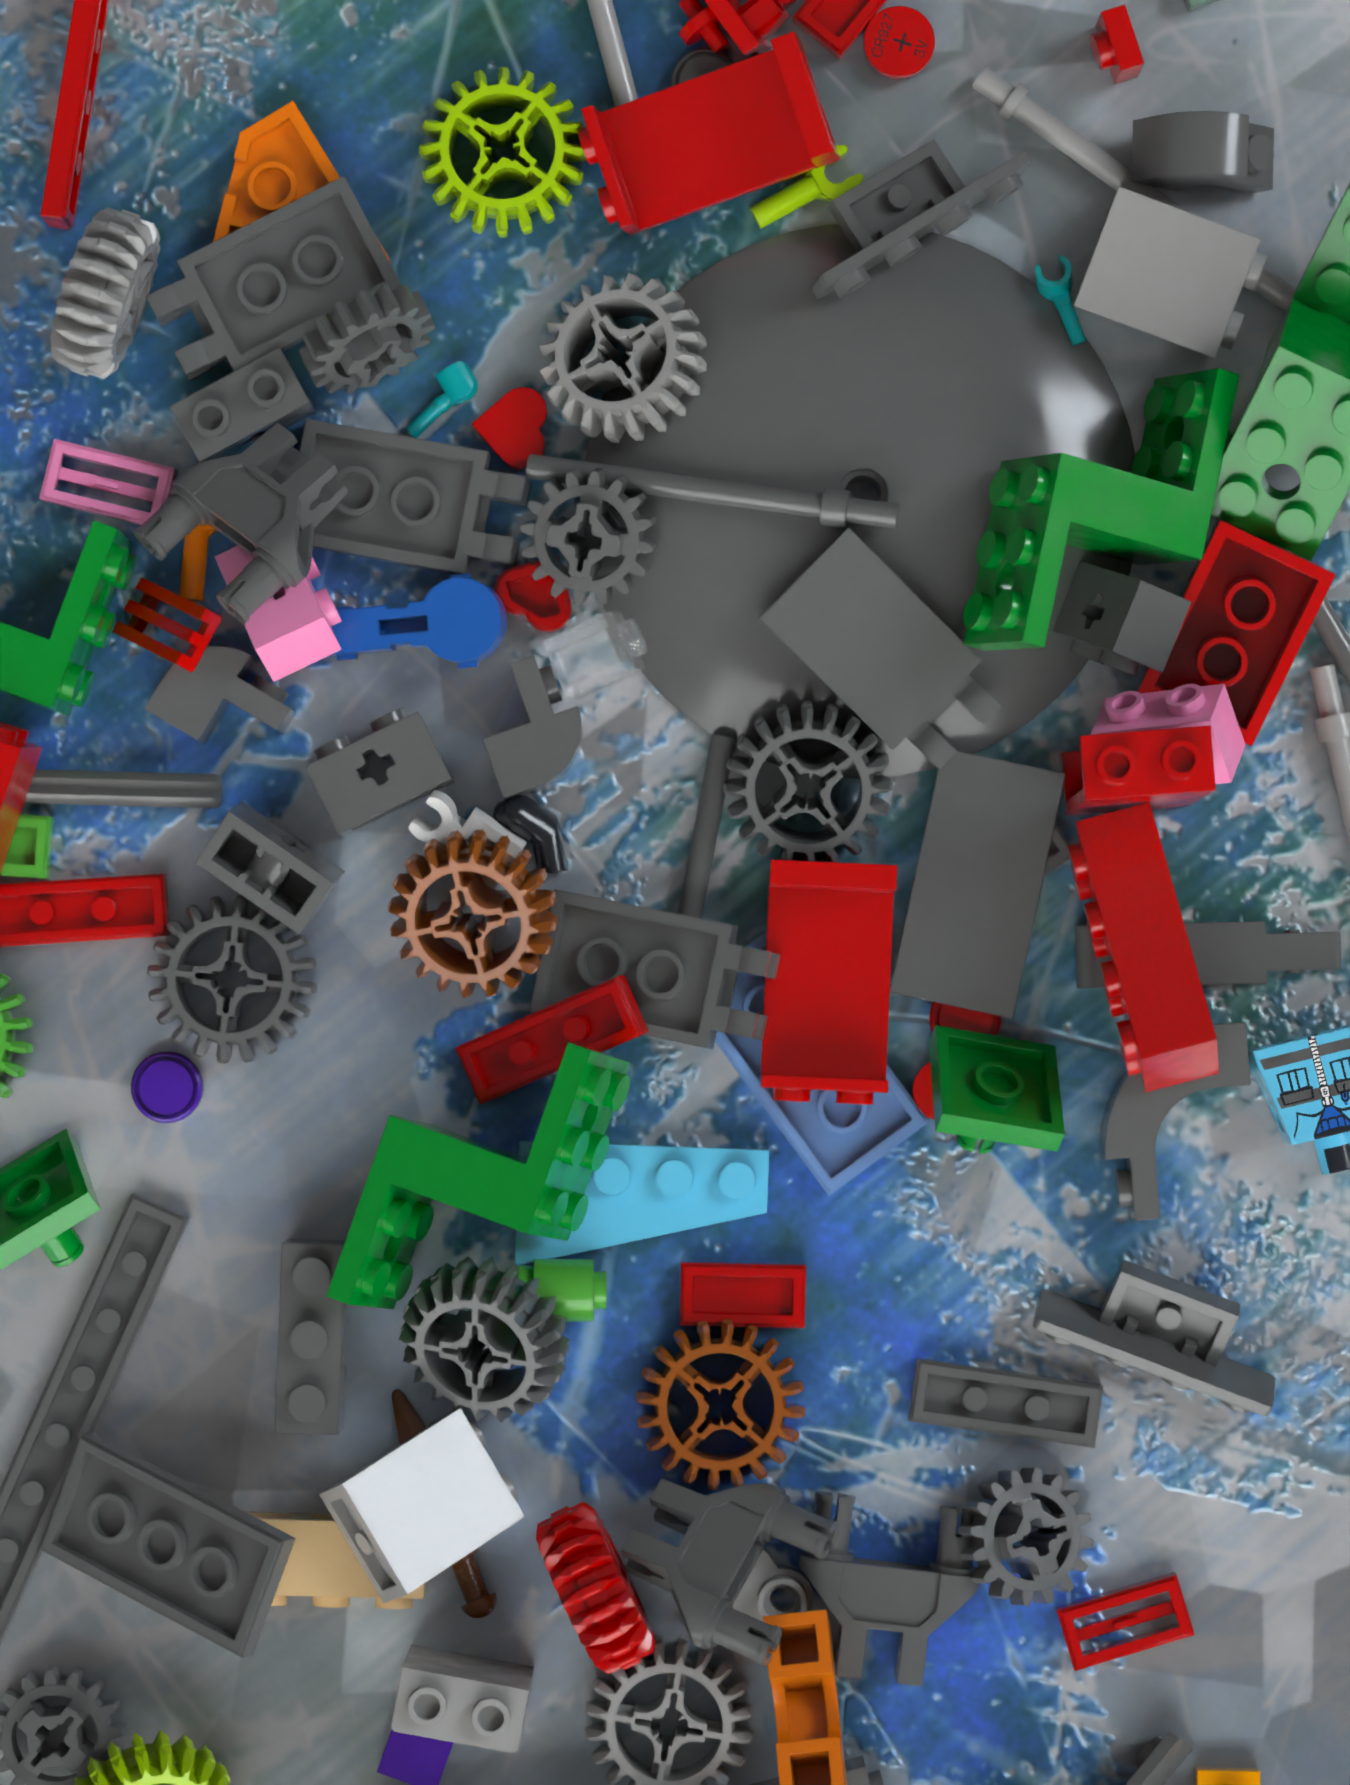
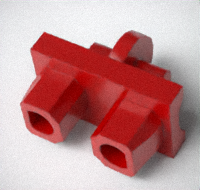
M681 0L679 6L687 15L689 21L682 27L679 36L686 46L704 39L713 53L717 54L729 45L728 40L718 28L722 24L744 55L747 56L752 53L753 56H756L773 48L767 39L777 31L789 15L778 0H749L743 6L738 0H704L709 6L705 9L699 0Z

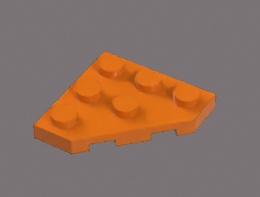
M294 101L289 102L240 132L234 154L235 162L227 194L225 193L213 242L340 178ZM382 247V249H383V251H384V253H385V255H386V257H387L389 263L391 264L390 258L388 257L387 253L385 252L384 248Z

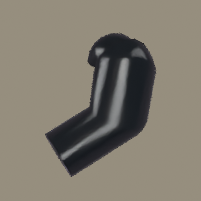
M523 795L510 797L508 800L500 801L495 806L493 819L532 843L536 869L546 868L547 875L568 871L560 823L554 813L530 797Z

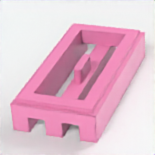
M54 439L39 499L42 502L142 526L171 497L170 490L177 470L173 467ZM66 456L157 478L156 490L64 468L61 467L63 458ZM60 480L151 502V512L56 490L57 482Z

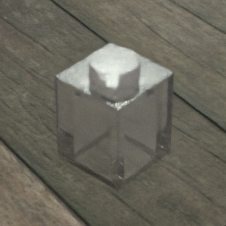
M609 611L542 641L567 699H581L646 670L640 655L648 652L644 637L635 620L631 618L625 621L622 612Z

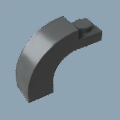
M1246 1022L1213 1024L1217 1038L1219 1074L1146 1093L1140 1074L1128 1076L1126 1070L1118 1080L1105 1107L1100 1126L1099 1158L1105 1160L1124 1158L1125 1170H1115V1193L1118 1208L1128 1207L1130 1219L1135 1221L1160 1219L1155 1146L1161 1123L1174 1105L1186 1096L1200 1090L1251 1085Z

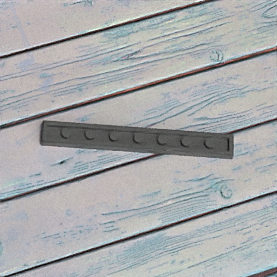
M131 1193L0 1487V1645L41 1556L42 1550L39 1548L80 1434H95L190 1220V1217L136 1193Z

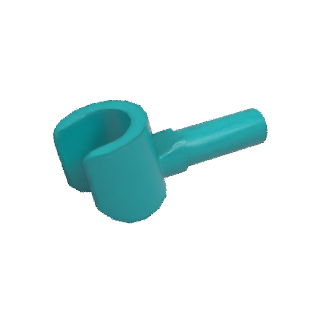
M1058 255L1059 268L1063 278L1058 281H1048L1042 276L1041 268L1037 263L1035 267V284L1043 297L1053 301L1056 310L1059 311L1072 346L1085 343L1087 340L1072 305L1073 300L1070 295L1073 286L1071 263L1063 255Z
M457 361L436 374V378L444 393L435 398L406 427V430L414 438H418L443 412H447L451 407L460 405L476 395L478 382L467 363Z

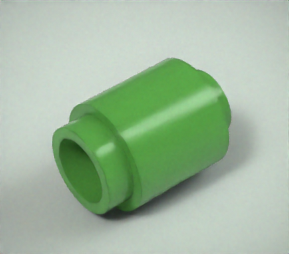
M534 1259V1265L518 1266V1278L525 1283L539 1277V1288L536 1292L540 1297L556 1296L555 1308L552 1314L567 1317L566 1322H594V1309L607 1308L606 1271H594V1259Z

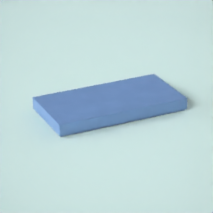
M767 932L746 947L766 950ZM738 972L731 1008L763 1015L765 977ZM719 1031L716 1033V1044L828 1196L929 1123L888 1065L886 1069L888 1093L874 1092L873 1105L836 1103V1091L811 1090L810 1102L773 1100V1088L760 1087L762 1040Z

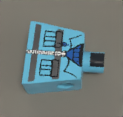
M1350 1024L1248 1050L1250 1068L1285 1144L1295 1145L1313 1140L1322 1175L1349 1170Z

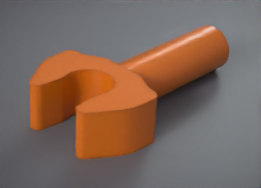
M199 524L184 538L179 595L190 601H203L209 538L217 531L208 524L205 526Z

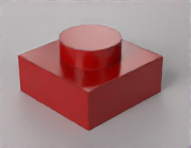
M1126 5L1102 11L1095 26L1097 32L1090 34L1092 51L1099 69L1109 68L1114 85L1137 78L1144 65V60Z

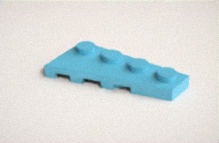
M519 1141V1156L528 1159L533 1141ZM609 1144L603 1164L597 1171H592L584 1193L588 1197V1208L580 1227L576 1231H571L568 1241L530 1235L516 1230L515 1264L519 1266L534 1263V1259H553L767 1213L769 1150Z

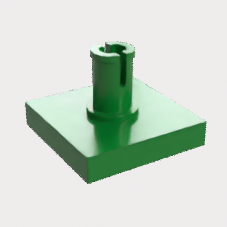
M935 1025L929 1040L935 1131L955 1134L957 1143L963 1149L970 1152L974 1151L978 1139H981L978 1149L979 1153L982 1154L989 1153L994 1148L995 1141L1058 1152L1065 1135L1056 1046Z
M67 1128L0 1168V1270L38 1247H41L52 1264L58 1268L71 1264L83 1253V1241L72 1227L98 1212L101 1208L80 1147Z

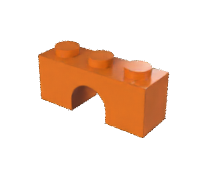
M827 1610L763 1616L765 1623L772 1626L776 1625L782 1629L781 1640L776 1652L768 1650V1652L772 1653L773 1657L768 1664V1672L777 1728L776 1754L779 1784L847 1785L831 1625Z

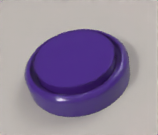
M171 1051L158 1052L145 1058L134 1071L131 1080V1095L136 1107L144 1116L159 1123L178 1122L190 1116L199 1106L204 1091L203 1078L196 1064L185 1055Z

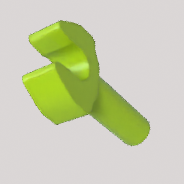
M836 145L842 160L847 156L848 147L846 145ZM836 161L806 172L804 178L749 207V210L757 226L762 229L815 199L831 203L837 197L863 182V174H855L838 184L832 183L825 177L824 171L828 166L839 162Z

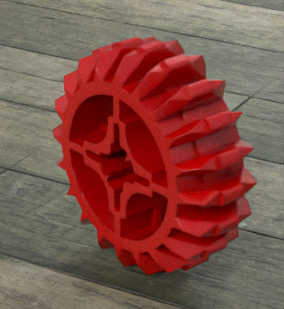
M584 1502L571 1508L566 1506L551 1513L550 1518L537 1524L536 1541L539 1545L538 1549L544 1559V1565L549 1572L561 1604L565 1608L570 1622L576 1630L581 1644L584 1645L589 1658L593 1660L597 1668L607 1674L621 1668L626 1670L640 1663L641 1658L654 1652L655 1635L629 1573L626 1572L621 1556L602 1519L599 1518L593 1507Z

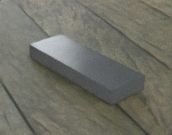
M916 1357L908 1421L1095 1448L1103 1385Z

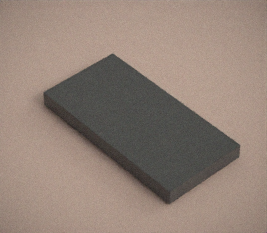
M957 751L941 769H938L891 984V993L1014 1019L1065 784V773Z
M94 1433L80 1434L39 1549L243 1658L254 1653L296 1538Z

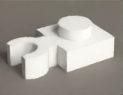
M437 790L431 793L426 803L439 812L441 823L429 824L423 818L416 815L408 826L409 831L417 839L423 842L436 839L445 846L449 834L457 830L463 835L467 845H470L476 830L483 829L485 831L487 846L493 848L501 836H508L510 846L506 853L514 858L524 849L527 843L478 807L474 808L467 820L463 819L457 814L454 801L447 794ZM480 874L484 883L490 888L495 889L499 884L494 879Z

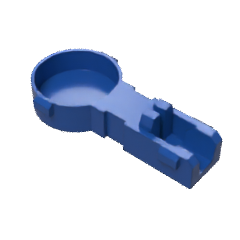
M471 574L450 575V579L434 586L427 593L423 601L407 603L408 607L393 608L387 605L353 608V606L336 607L342 622L332 626V629L342 650L327 657H337V661L358 659L360 654L397 651L396 647L411 645V647L417 649L429 648L439 657L456 662L458 669L479 667V661L492 655L504 639L507 629L506 609L499 595L489 586L473 580Z

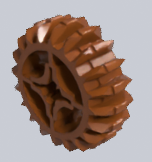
M483 829L475 831L470 845H467L463 835L458 830L449 834L446 847L438 840L431 839L424 846L425 857L413 853L405 863L408 873L398 874L393 883L394 889L400 895L391 899L388 904V912L400 917V919L392 924L390 928L391 936L409 938L399 953L401 959H411L418 956L422 960L415 971L417 978L427 976L431 970L441 975L437 981L439 992L445 991L452 980L460 982L459 990L463 999L472 995L476 983L480 984L488 998L496 995L500 980L510 989H514L519 986L522 980L521 971L534 974L541 964L538 955L548 954L553 945V940L546 933L555 930L558 925V916L547 911V909L554 905L557 899L556 893L548 889H537L544 883L547 877L546 868H537L528 872L525 866L531 858L529 849H523L515 858L507 854L506 851L510 846L508 836H501L494 848L487 846V836ZM452 873L454 884L450 889L452 900L442 902L437 910L427 911L426 899L429 886L437 879ZM480 874L494 879L506 890L490 888L484 883ZM465 905H470L472 913L463 914L462 910ZM474 914L484 915L481 923L476 921ZM520 916L521 931L519 939L507 949L494 953L492 943L496 938L495 928L506 925L509 918ZM441 937L457 940L463 946L465 952L450 946Z
M724 1319L722 1321L720 1338H710V1328L707 1321H699L697 1323V1332L701 1341L693 1344L690 1343L687 1334L682 1329L675 1331L674 1339L681 1351L674 1355L667 1347L658 1345L654 1353L660 1361L667 1365L662 1372L651 1366H644L641 1373L642 1377L647 1381L658 1384L656 1391L644 1389L636 1392V1402L643 1405H655V1412L644 1413L638 1416V1427L650 1428L658 1425L660 1429L659 1433L651 1436L646 1441L648 1450L650 1452L656 1451L668 1444L672 1450L664 1457L662 1467L666 1471H670L681 1458L689 1462L683 1475V1481L688 1484H692L696 1479L699 1467L708 1469L707 1485L711 1490L718 1489L720 1483L719 1471L730 1470L731 1482L734 1488L743 1486L744 1479L740 1468L750 1464L754 1475L758 1479L765 1478L767 1471L760 1457L767 1453L775 1462L781 1464L786 1460V1454L782 1448L774 1443L779 1436L788 1442H797L799 1438V1432L795 1428L783 1424L785 1417L797 1419L805 1416L804 1406L797 1403H786V1396L797 1395L804 1390L802 1381L790 1380L782 1383L780 1376L786 1374L795 1366L793 1359L788 1356L772 1364L769 1358L776 1352L779 1343L775 1338L771 1337L765 1341L759 1350L753 1347L752 1344L757 1337L758 1329L752 1324H749L744 1330L741 1341L732 1339L734 1327L731 1319ZM714 1353H728L746 1359L739 1369L736 1368L728 1377L719 1380L707 1377L689 1364L699 1357ZM761 1372L766 1377L773 1395L772 1413L765 1430L754 1421L753 1417L743 1407V1398L747 1390ZM675 1378L687 1387V1390L694 1396L698 1404L695 1416L681 1435L677 1433L672 1425L667 1407L669 1390ZM742 1380L734 1389L735 1394L731 1399V1404L734 1411H736V1417L744 1425L739 1423L733 1416L723 1419L720 1413L719 1420L710 1417L699 1428L706 1419L709 1401L705 1397L704 1391L695 1383H699L708 1392L718 1389L720 1395L722 1388L731 1391ZM719 1429L731 1430L751 1443L746 1448L729 1454H711L695 1448L701 1440L704 1441L708 1435Z

